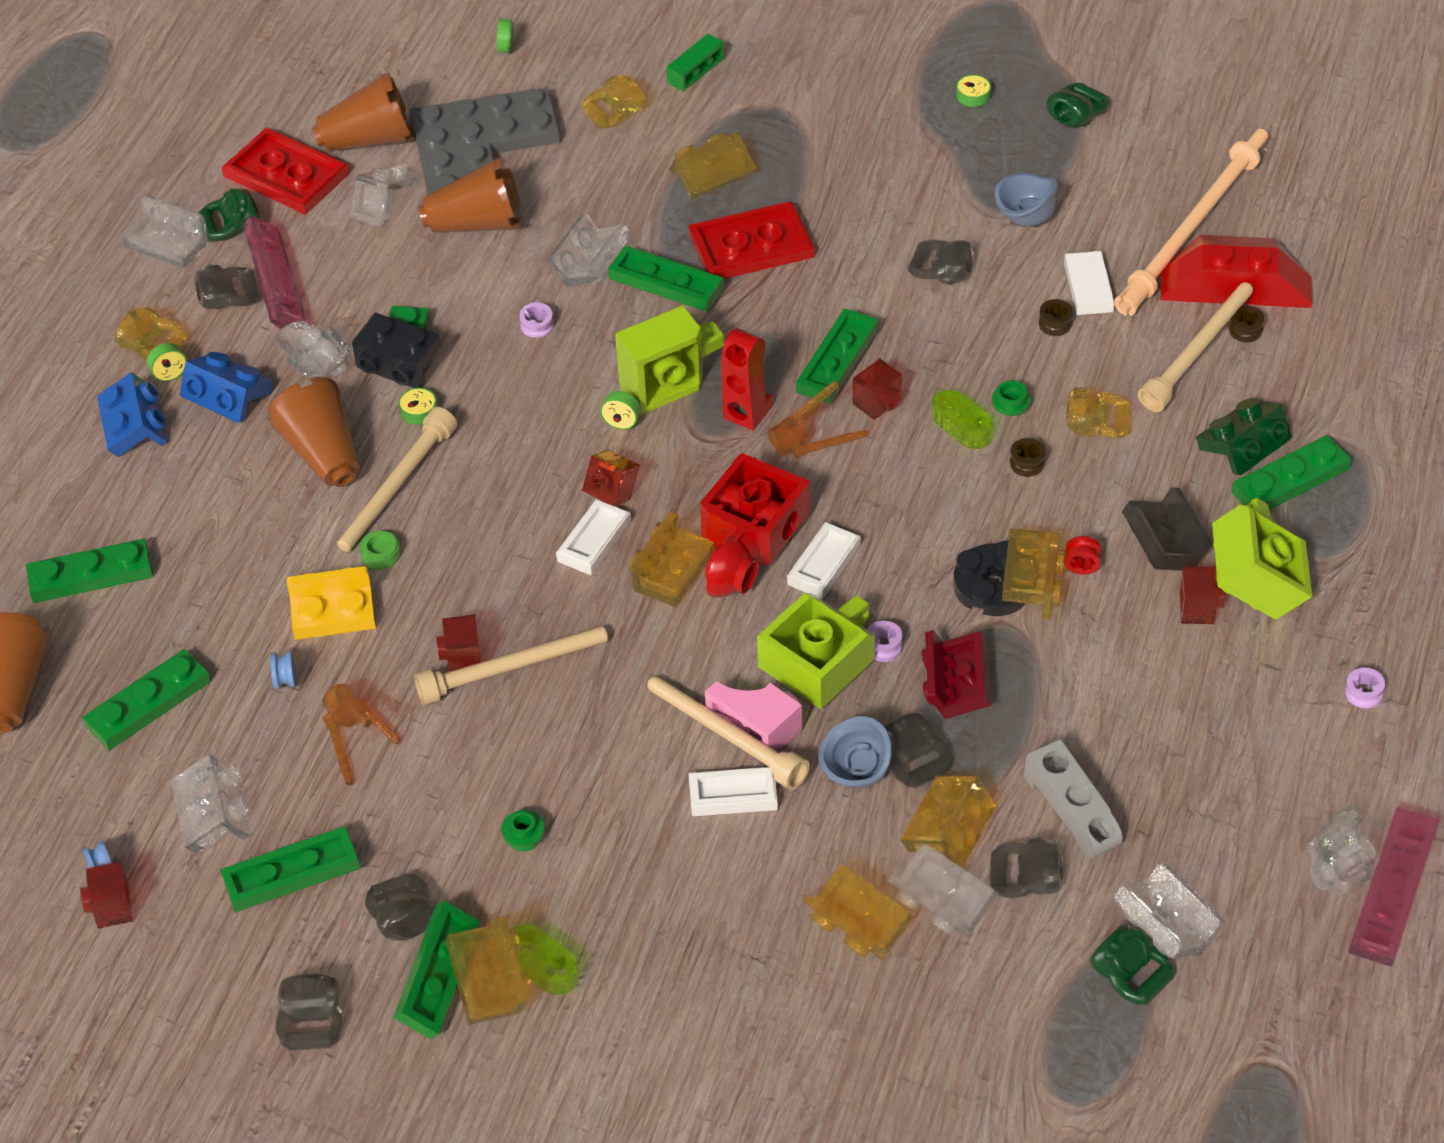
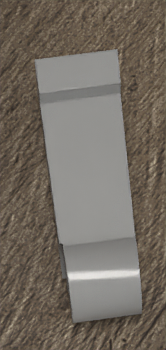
M1061 739L1027 754L1023 778L1032 790L1036 788L1040 790L1072 832L1078 846L1087 857L1094 858L1122 844V832L1111 813V809ZM1053 756L1051 761L1043 764L1046 758Z

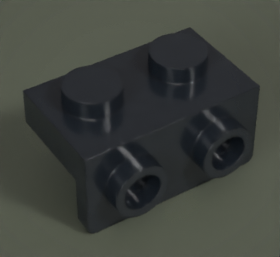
M375 312L352 341L356 367L368 374H375L395 381L399 385L422 388L425 384L423 369L441 347L440 334Z

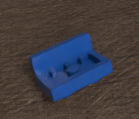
M209 352L206 356L186 361L180 396L239 423L245 420L248 401L270 395L274 380L261 375L257 368L241 366L230 361V357L226 354Z
M130 372L97 396L107 449L117 457L146 437H149L160 446L168 442L165 430L166 420L161 412L159 403L160 393L152 382L142 380L133 372Z

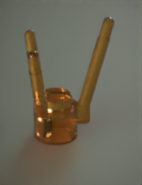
M832 382L791 416L768 429L769 440L779 455L785 456L792 452L797 459L808 452L854 441L868 435L866 430H861L808 444L804 443V440L809 435L803 421L819 409L818 404L839 387L838 382Z
M344 683L333 686L325 693L322 702L328 713L323 717V721L329 729L346 785H351L353 778L338 729L339 725L352 727L361 722L364 727L369 728L373 724L395 744L400 742V737L369 708L364 699L358 698L350 685Z

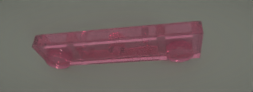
M250 216L244 222L243 227L269 319L279 329H287L301 335L308 328V323L280 229Z
M1396 807L1348 953L1390 967L1393 966L1440 820Z

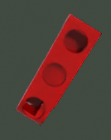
M735 328L727 336L722 349L723 418L754 431L773 407L772 396L765 393L763 368L765 340ZM741 405L747 415L738 413L736 409Z

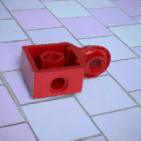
M744 453L738 455L700 502L701 536L709 546L715 549L710 555L705 568L706 589L709 596L721 598L735 592L745 594L750 590L757 577L759 565H770L809 516V480Z

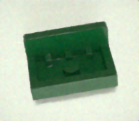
M1249 398L1239 402L1236 405V409L1225 417L1212 421L1208 429L1196 436L1200 451L1226 455L1232 473L1235 475L1244 474L1292 438L1282 404L1259 401L1256 398Z

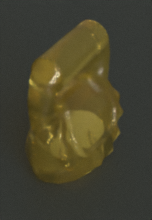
M624 74L611 76L610 79L605 81L602 88L591 92L584 99L582 109L598 128H608L618 124L629 114L643 109L647 101L636 82L629 75ZM603 99L604 103L611 108L613 115L607 118L595 101Z
M150 307L132 308L122 319L115 333L114 340L122 349L135 351L140 357L147 360L153 344L162 336L163 330L173 331L164 343H173L179 347L185 341L186 334L177 322L160 317Z
M1084 387L1073 388L1070 391L1067 402V426L1081 437H1092L1098 434L1108 438H1124L1131 432L1130 403L1115 394L1096 393ZM1108 404L1115 405V428L1107 425L1106 408Z

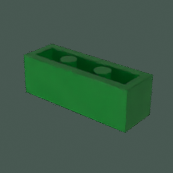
M707 33L666 66L667 84L684 92L725 59L724 42Z

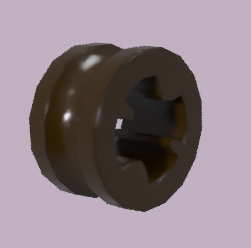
M1052 299L1040 306L1038 325L1041 331L1050 336H1061L1070 331L1073 309L1068 302Z
M1241 306L1230 319L1228 329L1230 335L1235 340L1245 343L1258 340L1262 336L1264 314L1254 306Z
M1022 438L1013 443L1010 450L1009 464L1011 469L1016 474L1025 477L1041 473L1045 465V446L1033 438Z

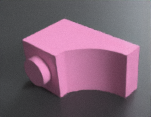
M716 681L705 691L707 708L777 752L802 731V705L793 694L787 691L783 692L771 683L762 689L746 691L733 689Z

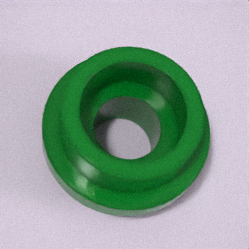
M1004 381L998 385L992 394L994 409L1006 416L1023 414L1030 406V394L1025 385L1019 381Z
M531 810L512 812L502 823V837L514 850L521 852L530 851L536 848L544 837V821L539 814ZM520 827H528L527 829H524V830L518 829V828H520Z

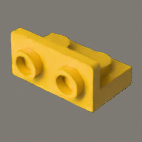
M366 566L287 577L292 629L295 640L376 629L372 588Z

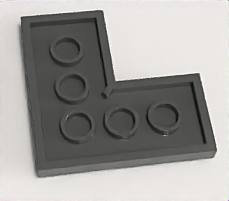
M548 87L410 109L427 196L492 161V154L560 143L559 131Z

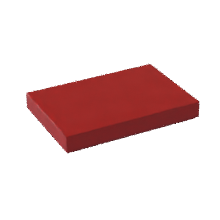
M267 127L221 167L223 177L304 215L311 211L350 174L348 164Z
M792 201L688 225L690 239L705 272L723 277V279L815 257L814 246Z

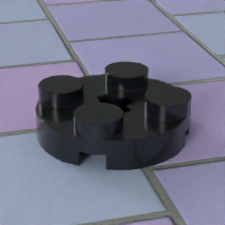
M1011 541L979 545L962 551L957 556L953 575V588L958 600L969 609L973 605L976 608L984 609V615H1009L1022 609L1027 603L1029 595L1033 593L1035 583L1033 565L1023 553L1019 552L1018 546ZM988 576L1001 577V582L994 584L992 580L984 579Z

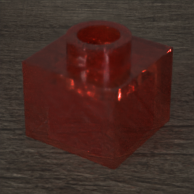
M878 359L853 377V405L873 420L880 417L886 411L893 410L901 401L902 374L882 359Z
M608 449L591 455L582 491L612 506L627 502L631 499L640 464Z
M1182 566L1179 586L1181 624H1214L1217 608H1223L1225 601V592L1218 587L1216 567Z
M475 614L443 618L444 635L436 636L439 661L447 660L449 672L481 663Z
M121 862L86 868L87 886L80 888L81 902L85 914L92 912L97 928L133 922L129 885Z

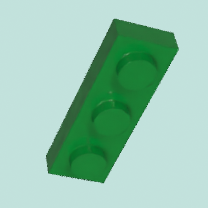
M626 245L608 268L610 280L708 312L724 289L723 277Z
M844 308L797 379L796 393L831 404L878 331V319Z
M1325 435L1234 481L1231 493L1243 505H1247L1251 500L1258 498L1268 504L1270 511L1348 471L1352 459L1328 435Z
M145 538L26 564L29 591L33 604L153 578Z
M183 649L82 717L84 725L110 751L211 682L209 673Z
M343 826L222 868L220 872L232 907L236 913L359 870L360 865L346 827Z
M445 900L435 905L394 1013V1019L428 1039L439 1035L480 924L479 920Z

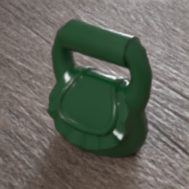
M1079 82L1066 85L1060 91L1053 93L1048 97L1046 104L1050 115L1056 121L1064 124L1066 127L1078 128L1080 126L1086 127L1091 122L1093 116L1105 112L1109 105V99L1107 95Z
M231 188L224 193L221 199L210 202L197 214L204 238L211 242L224 240L241 230L252 229L261 221L255 201L250 191L246 188ZM215 211H220L224 220L225 227L220 231H217L212 217V213Z
M1122 924L1112 932L1090 957V963L1096 972L1109 979L1114 989L1125 1000L1137 1005L1149 1004L1174 978V967L1167 955L1158 947L1150 944L1149 939L1142 931L1136 930L1128 924ZM1149 960H1153L1160 965L1135 991L1131 990L1127 982L1131 981L1133 976L1142 967H1145Z

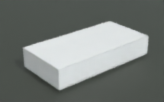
M1102 252L1065 254L1064 266L1076 315L1113 312L1114 300Z
M596 499L556 552L557 562L592 576L630 524L631 513Z
M825 522L787 575V585L824 599L860 547L861 536Z
M770 767L689 773L692 816L778 810L776 783Z

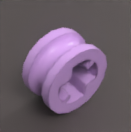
M533 302L521 309L519 314L520 327L525 335L538 338L549 334L553 330V313L548 305L541 302ZM537 318V320L542 321V322L536 323L535 320H531V319Z
M878 621L871 624L867 630L875 634L874 660L889 662L899 657L902 652L903 633L901 628L890 621ZM887 638L889 644H880V639Z
M1358 668L1349 674L1345 688L1346 697L1349 702L1360 708H1373L1381 703L1384 695L1385 679L1378 671L1371 668ZM1367 684L1368 689L1372 687V692H1362L1363 688L1358 689V685Z

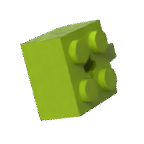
M682 305L616 332L619 387L623 392L636 398L641 407L640 415L699 391L703 382L702 358L724 346L722 331L718 329L713 321L698 325Z
M1255 498L1247 505H1238L1212 523L1217 571L1216 579L1218 587L1224 592L1235 596L1255 610H1259L1275 620L1312 598L1306 541L1272 522L1268 504Z
M812 593L802 594L757 636L758 667L819 709H822L875 659V634L863 627L869 619V603L856 595L837 610Z

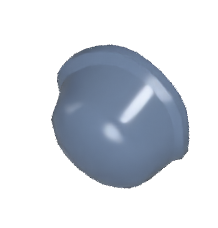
M1017 173L1007 176L996 185L994 195L996 205L1014 224L1027 227L1039 225L1049 219L1054 213L1058 183L1055 178L1029 173Z
M867 716L849 718L831 729L822 741L818 753L820 767L829 779L839 785L857 789L872 787L880 782L888 771L892 756L891 740L886 729L877 720Z

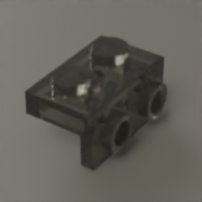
M1172 487L1162 502L1129 500L1122 510L1132 532L1137 537L1149 562L1156 570L1193 571L1211 547L1212 542L1180 488Z

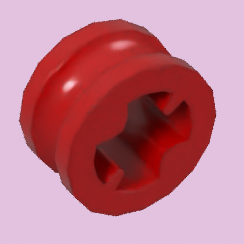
M1078 536L1066 543L1064 564L1069 571L1075 574L1088 575L1100 568L1102 547L1096 539Z

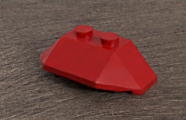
M1199 235L1175 256L1161 272V301L1224 304L1241 283L1248 282L1252 285L1253 292L1243 305L1311 308V276L1275 238Z

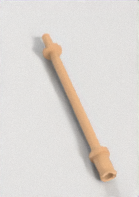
M1257 129L1247 142L1239 141L1233 145L1229 151L1232 160L1145 270H1135L1130 275L1128 285L1114 300V305L1121 314L1127 316L1129 312V315L1132 316L1145 298L1151 297L1158 288L1157 277L1242 170L1255 169L1260 162L1258 150L1268 139V133L1264 129Z

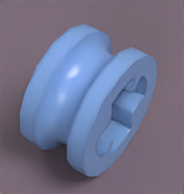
M292 650L286 651L284 656H279L276 652L270 653V668L274 689H280L282 684H288L290 688L296 687V670Z
M103 841L97 842V846L94 849H88L87 846L81 848L95 885L101 883V878L104 876H109L111 879L116 877Z

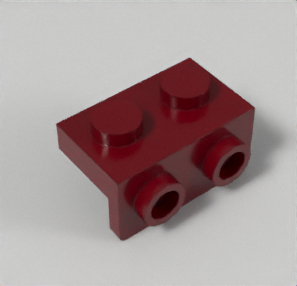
M934 630L925 632L926 648L922 649L921 655L927 670V681L923 682V691L928 704L931 706L935 705L944 719L991 706L988 642L982 631L942 642Z

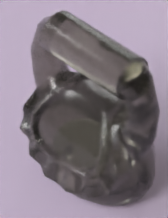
M928 240L920 242L908 265V271L912 276L920 279H938L941 283L949 285L959 283L961 280L966 279L971 272L975 254L974 246L966 240H954L951 242ZM935 249L936 255L932 259L931 267L923 269L931 250Z
M209 264L204 269L198 270L195 273L196 293L199 303L204 309L215 310L224 306H248L256 303L261 298L254 272L251 269L242 267L221 268L219 265ZM233 277H240L246 296L237 295V291L234 290Z
M909 713L884 726L892 745L889 767L895 778L901 783L916 789L949 771L951 759L948 748L934 734L929 721L925 720L921 714ZM931 750L940 756L909 773L904 772L903 765L910 764V761L922 755H927Z
M1039 837L1030 839L1027 843L1009 842L996 847L990 853V890L996 895L1011 899L1024 897L1032 893L1050 895L1061 890L1063 862L1061 846L1058 842L1044 840ZM1017 854L1019 855L1017 857L1019 864L1018 884L1008 887V855Z
M408 872L372 885L366 892L365 907L368 913L376 919L377 928L386 939L393 941L407 940L426 931L435 906L430 900V891L427 883L416 874Z
M300 974L287 977L281 982L278 990L280 1008L276 1017L275 1031L281 1045L288 1049V1051L331 1048L337 1042L343 1028V1020L338 1004L340 987L336 978L327 974ZM329 1020L331 1030L287 1033L290 1022L299 1024L300 1022L307 1021L322 1022Z

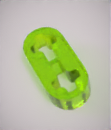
M943 390L933 397L932 420L959 443L970 449H982L992 442L993 419L963 394L954 390Z
M522 924L514 927L507 934L505 945L508 961L544 991L553 995L567 994L578 984L579 972L575 956L540 928L530 924ZM533 942L535 954L528 948L519 951L518 945L522 943L528 946ZM549 965L557 971L565 967L566 975L563 976L560 973H556L551 976Z

